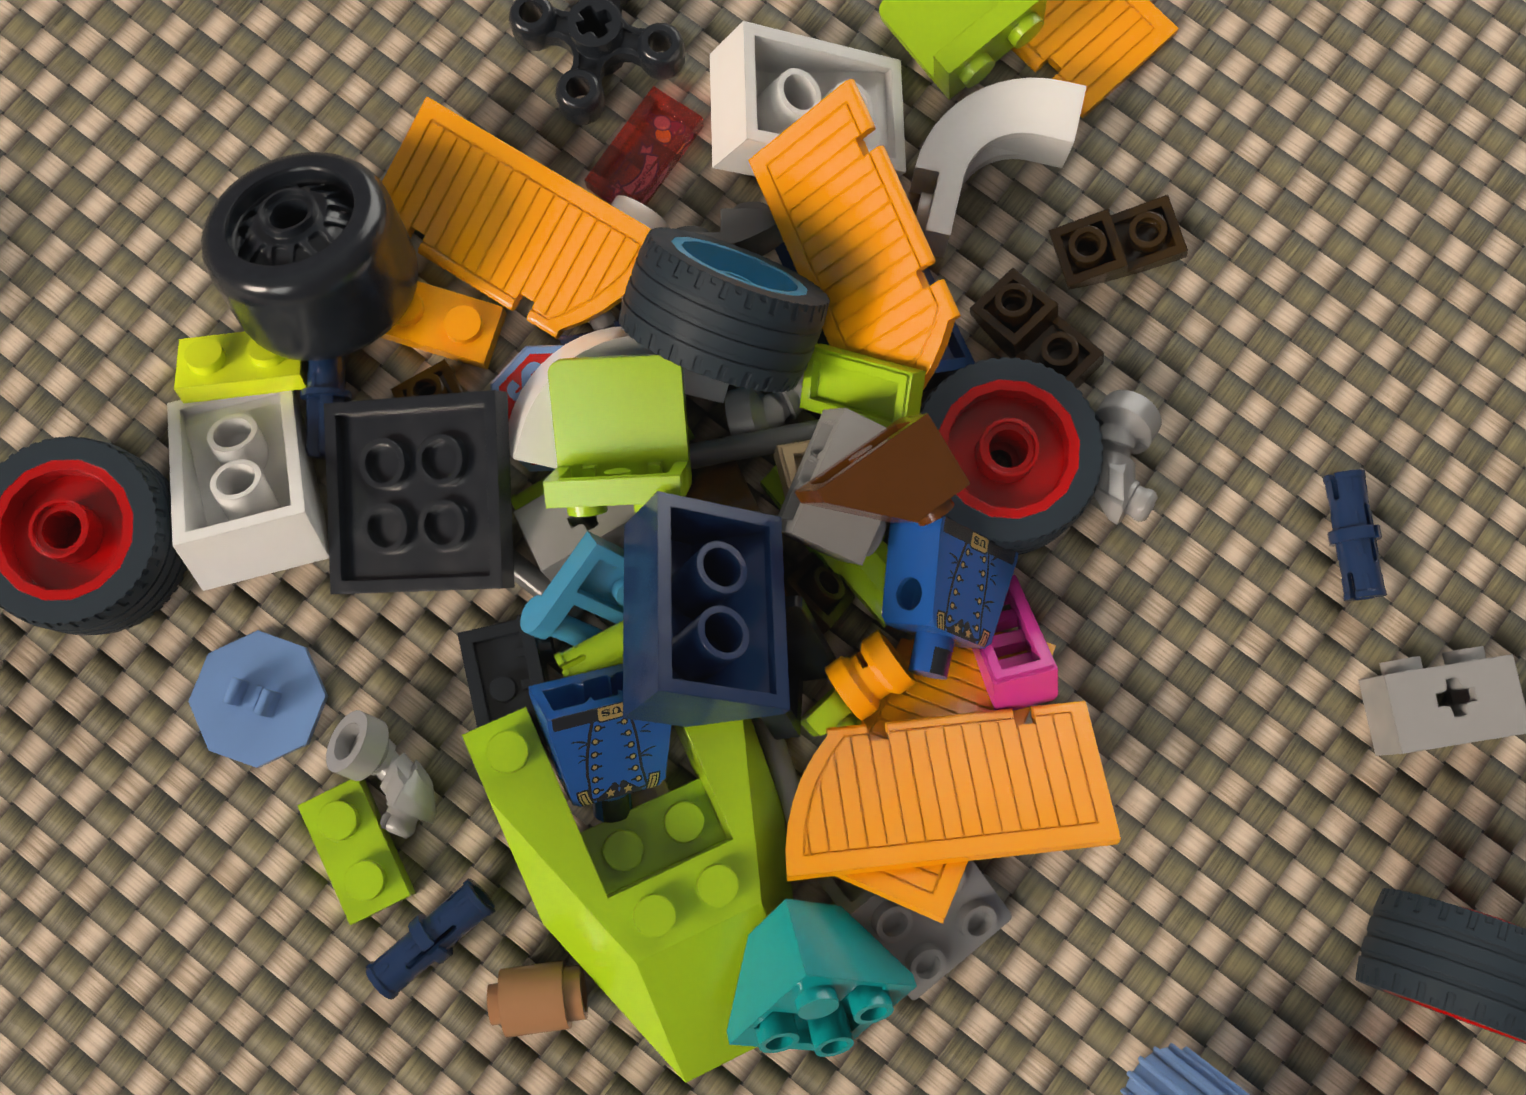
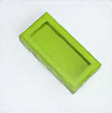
M821 343L816 344L803 375L799 408L820 414L826 409L847 408L884 427H888L901 417L920 414L926 371Z

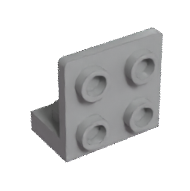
M969 861L943 924L835 876L817 879L837 906H842L914 975L917 987L908 994L912 1000L918 999L1012 918L1011 912L973 861Z

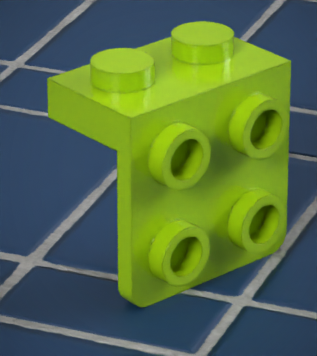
M883 0L879 6V15L892 34L948 100H950L965 87L971 88L982 81L994 68L995 63L1012 48H1021L1038 34L1044 25L1047 0Z
M655 353L563 358L556 360L550 365L548 369V382L557 468L543 481L546 509L567 508L569 516L590 517L606 513L608 511L607 506L633 505L634 512L637 513L657 491L686 496L692 485L682 366H678Z

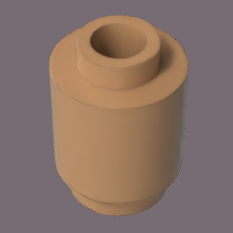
M565 960L500 969L498 983L488 984L487 1009L491 1025H501L505 1037L509 1038L571 1029L573 1021L587 1020L588 996L584 969L580 965L567 966Z

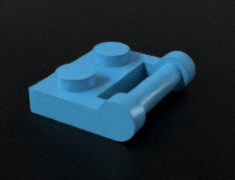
M587 531L543 594L536 595L527 602L520 618L521 629L525 633L539 639H547L551 636L575 646L604 630L568 615L574 605L616 624L623 621L624 548Z

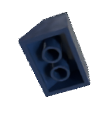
M657 491L624 525L623 718L692 727L786 713L790 710L781 517Z

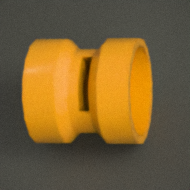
M876 630L862 640L860 652L850 658L840 656L825 667V672L835 690L861 721H864L878 711L881 700L889 693L902 694L917 683L913 674L908 671V666L880 630Z

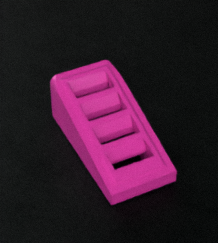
M1013 575L1004 605L1010 604L1011 609L1001 612L995 633L1018 627V630L994 635L992 643L985 649L972 648L994 710L1012 708L1015 711L1053 701L1058 696V667L1016 575ZM1025 650L1027 651V653L998 660L997 658Z

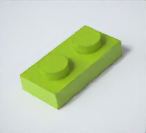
M350 779L297 805L350 925L357 924L416 894L389 832L381 827L380 820L382 816L365 779L361 781Z

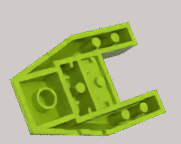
M526 707L462 734V738L543 925L682 1080L687 1083L756 1048L754 1046L729 1045L727 1036L728 1023L748 935L785 899H793L791 881H787L786 828L784 813L752 720L744 719L692 727L674 725L697 779L632 808L628 817L622 821L614 823L601 822L582 832L579 831Z

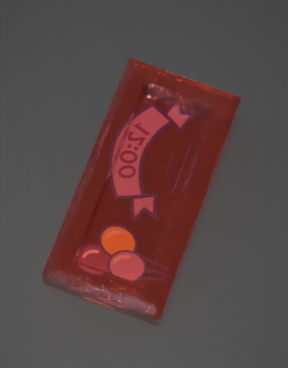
M653 86L584 179L587 189L612 204L616 196L622 195L647 205L704 127L703 117Z

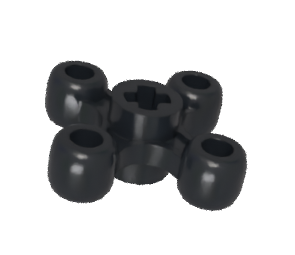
M515 0L509 10L511 30L515 40L523 48L530 51H541L550 46H560L567 49L573 56L571 69L564 73L557 82L555 96L561 114L569 122L576 125H588L600 118L605 108L602 79L604 76L615 73L622 67L624 62L634 63L642 67L650 77L657 80H667L680 73L685 64L686 53L681 33L674 26L667 23H655L646 28H636L629 25L622 18V9L631 0H580L572 6L570 11L559 10L553 7L548 0Z

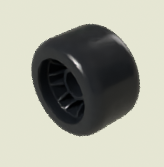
M306 152L268 161L250 170L231 184L215 202L204 223L201 238L202 259L211 281L245 332L258 345L281 357L299 361H321L356 352L387 333L404 315L414 297L418 281L417 255L393 200L381 180L371 170L346 156L324 152Z

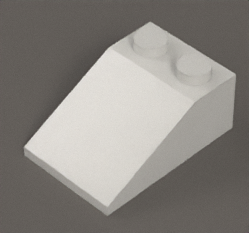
M742 21L710 53L712 168L755 176L748 161L842 83L846 80L854 79L876 127L863 141L869 153L877 146L884 145L898 177L906 173L901 60Z
M296 390L185 404L181 400L167 403L172 543L174 549L203 591L329 558L324 507L313 460L305 451L306 430Z

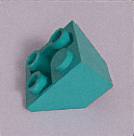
M785 899L748 935L727 1028L729 1045L759 1047L760 1051L764 1053H778L788 1049L815 1051V1054L820 1057L839 1055L849 1050L854 1045V1039L869 1026L889 1017L893 1013L894 1006L917 987L914 975L842 906Z

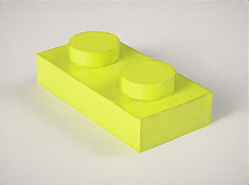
M245 331L179 339L174 390L183 404L278 393L289 390H302L307 388L308 361L292 360L276 355L258 345Z

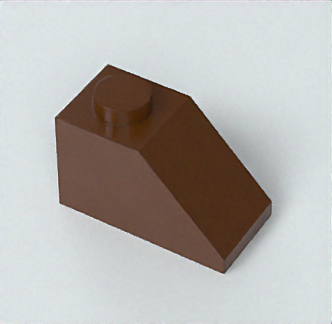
M928 413L899 418L794 493L802 504L886 522L918 523L919 526H925L951 511L954 507L951 498L970 485V482Z

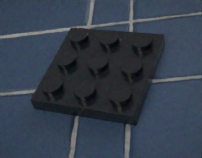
M487 390L324 403L331 594L515 588L507 392Z

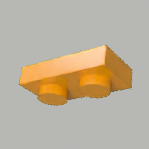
M417 281L416 291L408 309L400 320L380 338L487 370L507 313L503 306Z

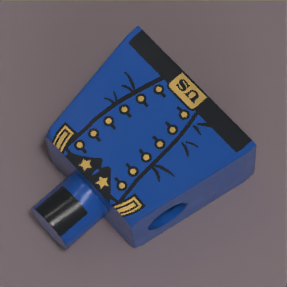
M945 516L925 526H919L918 523L890 522L882 618L886 625L915 636L908 668L909 672L923 677L946 680L954 647L985 649L992 643L1017 563V552L1011 549H1004L996 545L994 541H989L987 537Z
M623 664L528 686L529 696L554 770L572 805L582 807L592 804L593 814L597 820L607 823L619 822L626 819L632 809L631 793L659 786L666 778L671 725L623 718Z

